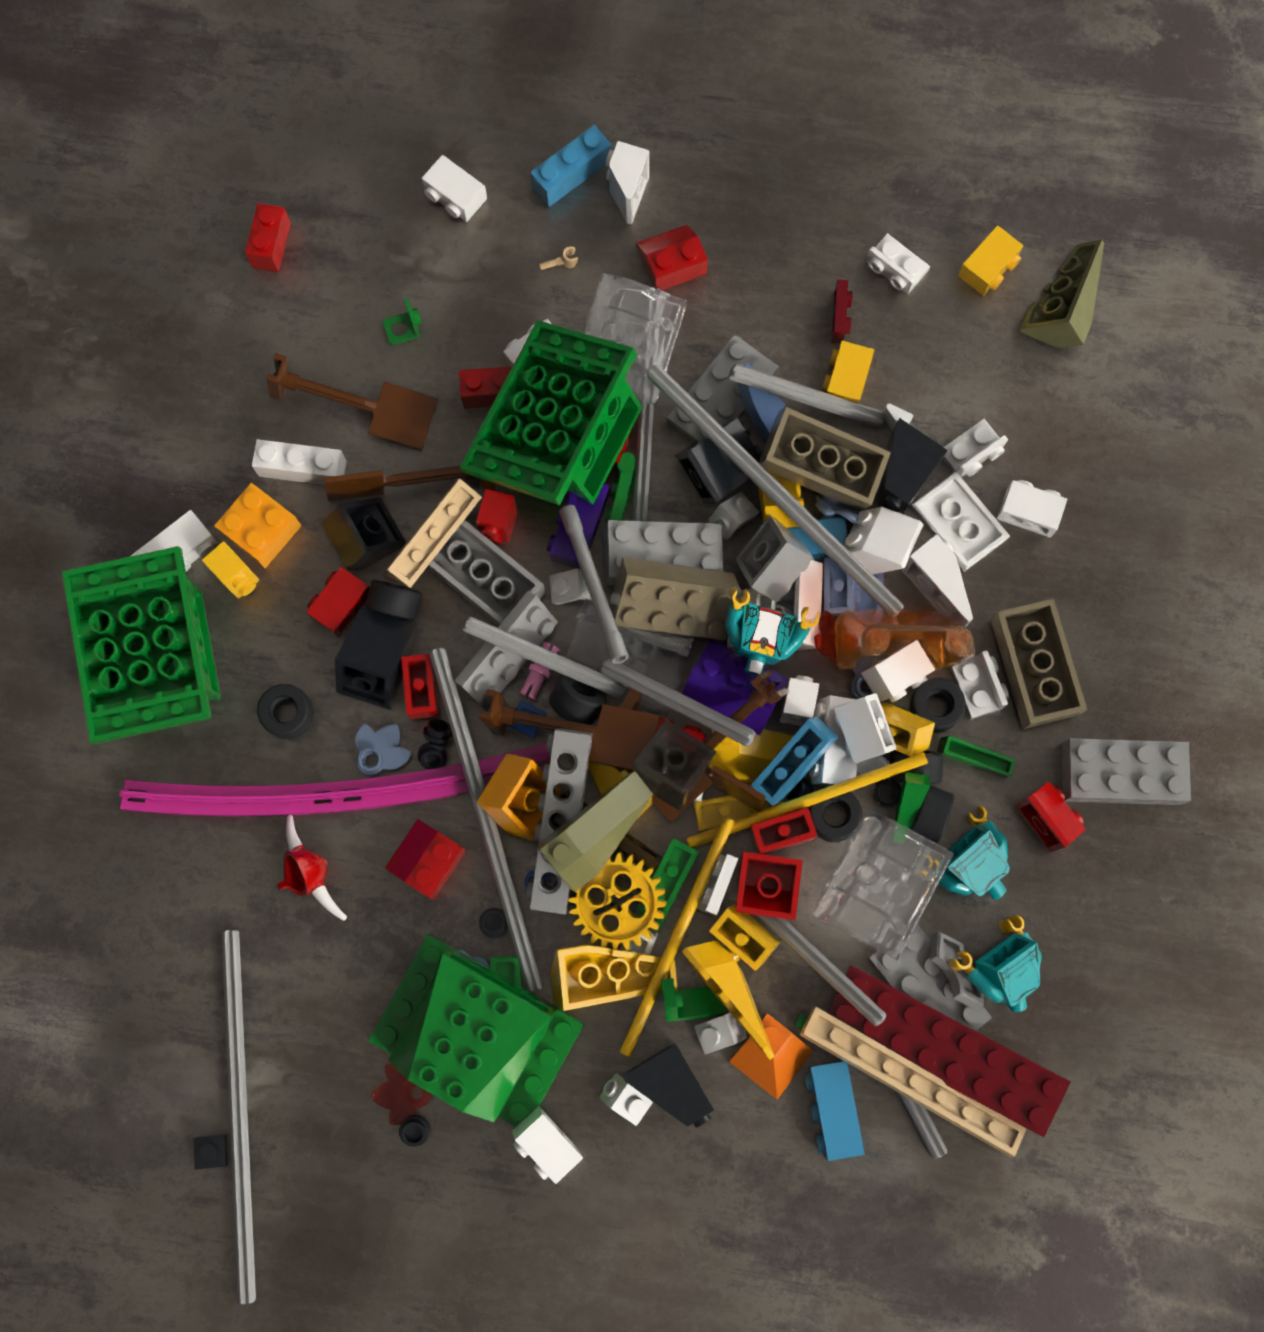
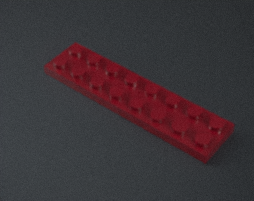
M849 966L845 976L882 1009L887 1016L880 1025L874 1026L838 991L826 1013L942 1079L948 1087L1045 1137L1071 1081L854 966Z

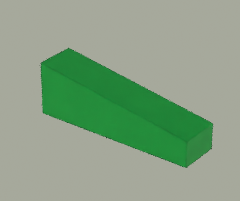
M949 735L940 739L937 752L942 753L944 758L1005 778L1011 777L1016 761L1015 759Z
M905 772L892 827V842L904 844L930 788V775Z

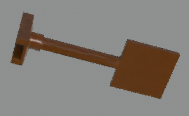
M275 353L274 364L276 372L273 375L268 374L267 376L270 397L281 400L285 388L293 391L297 389L373 413L368 431L369 435L422 451L438 398L384 381L378 401L370 400L300 378V375L289 372L287 357Z
M460 466L393 474L388 477H383V471L377 470L324 477L328 501L384 494L385 486L398 487L466 478L468 480L478 477L464 473L459 468ZM478 478L482 497L485 489L496 491L495 483Z
M767 670L750 682L755 687L749 694L750 698L729 718L742 723L758 707L762 708L767 702L771 705L776 703L789 690L784 687L777 691L774 688L776 686L775 683H769L767 680L773 674L770 670ZM714 731L691 754L675 738H672L650 759L647 774L637 772L652 792V802L671 822L714 782L701 768L699 763L726 736Z
M631 688L619 707L637 711L642 702L641 694ZM656 734L654 747L661 750L669 741ZM701 761L699 763L701 768L713 779L712 785L757 812L763 809L765 795L715 765L711 769L705 762Z
M486 690L485 695L490 700L491 707L489 713L480 712L479 718L493 734L504 736L507 724L514 725L515 723L551 731L562 728L593 733V744L589 755V762L647 774L661 718L660 715L603 704L598 724L592 726L518 711L517 708L509 707L498 691Z

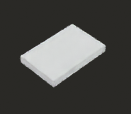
M954 472L911 505L913 511L934 536L937 534L941 540L944 538L952 545L958 565L964 572L1010 537L957 472Z

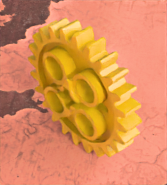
M618 852L615 860H612L610 857L600 873L576 891L577 895L569 897L568 901L576 904V907L572 908L569 913L579 915V918L573 924L574 926L581 924L585 926L581 935L583 936L590 932L592 934L591 944L599 938L602 940L601 947L605 948L608 942H610L613 949L617 950L619 943H623L625 949L629 950L632 940L638 946L642 944L641 935L647 939L651 938L652 934L648 929L649 927L658 930L660 925L654 918H664L665 914L658 910V908L666 906L667 901L658 899V897L665 893V889L656 888V885L661 881V877L653 879L650 877L654 868L651 867L645 871L643 869L644 859L636 865L633 863V854L625 861L623 860L622 853ZM619 874L628 875L631 878V886L629 888L619 887L616 882V876ZM592 888L602 889L605 894V900L601 902L592 900L590 890ZM636 888L641 889L639 894L625 899L621 905L622 908L616 904L598 915L594 914V910L608 905L613 900V895L621 898ZM633 901L642 902L645 905L646 912L641 915L634 914L630 909V903ZM609 914L616 916L619 926L614 929L607 927L604 924V916Z

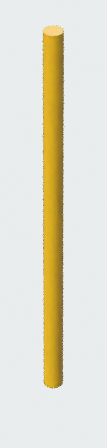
M925 753L914 755L737 819L729 835L750 828L753 824L795 812L928 764ZM720 826L686 838L688 846L695 848L714 841Z
M724 817L622 1044L619 1052L623 1055L630 1057L662 987L661 980L666 978L735 821Z

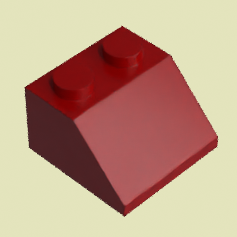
M688 225L636 243L654 288L657 287L662 291L707 274V256L698 235Z
M1049 781L1019 801L1015 806L1051 853L1068 846L1086 829L1082 825L1084 821L1081 815L1075 809H1070L1064 801L1065 795L1057 785H1052Z
M417 819L385 869L428 898L435 900L466 853V850Z
M743 852L740 861L735 912L795 921L803 860Z

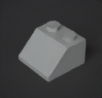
M769 515L735 560L751 588L778 602L790 590L792 583L801 572L808 568L813 556L799 538L775 517Z

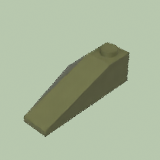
M1103 240L1076 245L1059 268L1060 275L1054 283H1048L1043 289L1045 295L1039 303L1033 302L1029 307L1020 328L1023 334L1057 348L1084 345L1093 320L1104 249Z
M634 770L539 842V849L562 879L576 892L600 873L653 794Z

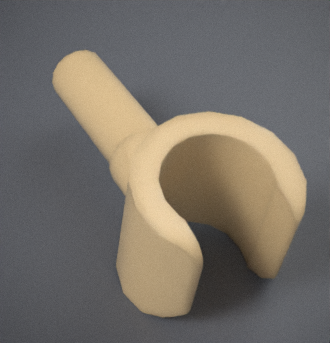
M572 246L566 247L562 256L539 263L541 270L557 265H563L566 268L575 267L578 257L569 259L567 256L575 254L576 249Z

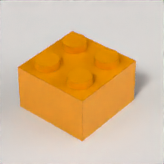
M251 482L214 526L225 538L262 567L266 568L302 525L292 513Z
M507 753L477 800V803L507 834L533 841L537 823L542 824L543 812L538 811L541 793L546 794L547 782H543V771L532 759ZM556 786L555 792L560 796L562 791Z

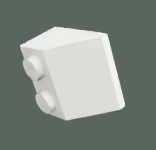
M618 141L615 150H610L606 159V167H609L606 180H609L610 193L627 224L632 225L649 180V150Z
M884 507L863 510L859 512L858 521L853 525L850 534L845 540L844 547L871 574L904 569L924 524L920 520Z

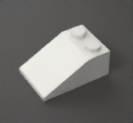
M936 534L910 555L905 568L901 571L957 634H960L971 622L973 616L957 557L953 553L954 549L946 539L943 538L941 540Z

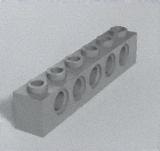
M557 728L554 731V735L549 734L547 752H551L550 764H545L543 771V782H547L546 794L541 793L538 808V811L543 812L542 824L537 823L534 841L541 842L559 828L552 824V814H563L567 822L583 809L593 733ZM562 753H569L574 757L575 764L573 768L566 769L561 766L559 757ZM556 784H567L571 790L570 796L567 798L559 797L555 792ZM538 846V853H533L531 858L530 870L535 871L534 882L528 883L526 900L531 901L530 909L566 915L569 909L568 899L571 895L570 886L557 873ZM547 872L554 873L558 878V884L548 886L543 881V874Z

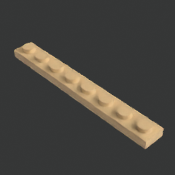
M818 1007L812 1008L800 1032V1036L1009 1157L1016 1156L1026 1132L1025 1127L948 1087L942 1079Z

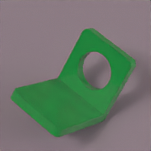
M408 298L404 299L408 312L383 320L390 345L421 337L417 325L422 324L418 309L411 308ZM397 322H403L407 325V332L402 336H396L392 333V326Z

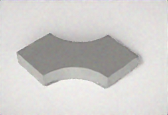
M939 931L932 935L930 961L938 965L946 974L952 987L953 999L975 1010L984 1007V995L966 978L968 974L964 970L955 971L950 968L948 963L949 959L954 958L962 965V960L956 953L964 952V944Z

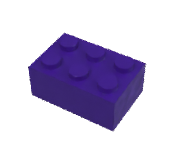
M710 640L691 671L682 694L730 717L750 698L749 694L755 689L750 682L756 677L745 673L748 658L736 655L734 651L726 646ZM764 667L763 672H765V671H767V670H770V669ZM770 670L773 674L767 679L768 682H774L776 685L774 688L777 691L783 689L789 679L780 675L777 671ZM767 702L762 708L758 707L741 724L753 729L755 734L760 736L777 702L772 705Z

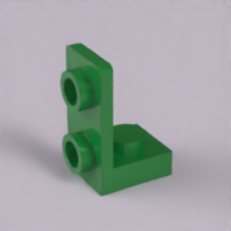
M673 978L661 980L666 1022L715 1017L726 1014L725 1006L709 987L681 990V988L675 989Z

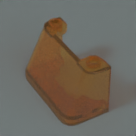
M847 610L838 616L835 623L838 669H853L856 667V661L865 656L882 654L888 649L890 641L918 640L926 655L934 662L933 667L935 670H947L975 656V643L970 630L936 611L901 610L895 617H891L884 610Z

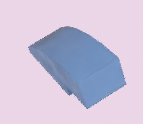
M749 363L744 365L746 367L752 368ZM738 382L747 413L759 435L766 443L778 412L786 404L776 394Z

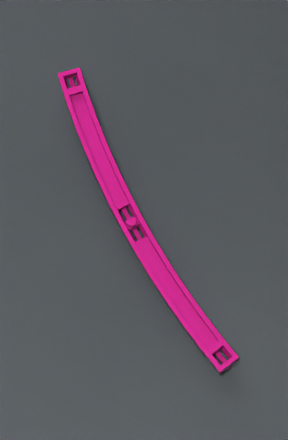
M546 743L508 753L525 758L528 757L535 763L545 761V764H550ZM507 753L478 760L485 787ZM460 763L391 776L297 785L211 786L125 780L124 788L120 790L119 796L122 797L120 809L127 811L195 816H286L336 813L412 804L467 794L469 789ZM545 764L539 765L542 771H544ZM133 790H142L146 792H137ZM331 791V792H327V793H315V792ZM361 797V800L344 801L345 798ZM131 798L145 799V803L131 801ZM315 800H332V803L315 804Z

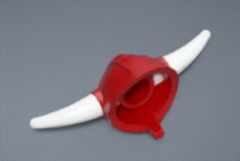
M288 815L286 820V839L289 850L284 855V881L279 882L276 885L279 890L287 888L300 896L311 893L329 912L341 920H346L347 916L332 900L323 881L327 873V860L321 855L306 850L296 833L293 816Z

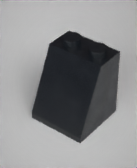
M735 418L723 424L721 427L759 463L763 451L758 445H753L749 438L751 432L744 421L740 422L738 418ZM704 436L675 455L703 503L718 502L750 479L707 436Z
M899 418L888 441L887 451L891 452L881 479L877 505L904 515L936 472L948 450Z
M362 606L335 658L336 692L390 710L403 677L401 657L411 656L416 642L417 624L411 623L404 618H396Z
M675 1043L625 1072L622 1076L627 1084L687 1127L694 1124L695 1128L711 1119L709 1113L714 1111Z

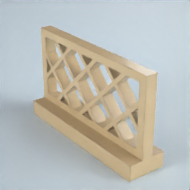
M460 478L457 479L388 565L382 576L389 581H400L406 587L411 588L482 497Z

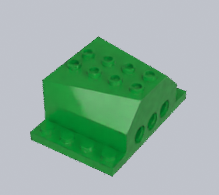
M537 320L459 468L466 474L557 505L561 504L567 490L593 505L643 408L625 380L637 352L630 346Z
M179 546L62 571L91 744L95 745L212 719L209 701H221V694L202 591L187 578L183 553Z
M428 934L368 1042L391 1054L388 1061L408 1081L461 1112L491 1122H495L499 1117L512 1126L517 1127L530 1113L541 1105L585 1023Z

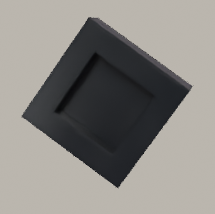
M227 1134L193 1138L195 1169L228 1166Z

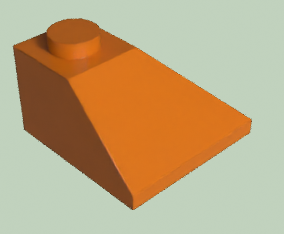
M765 1013L761 1021L775 1057L769 1060L748 1035L729 1062L778 1100L813 1050L768 1013Z

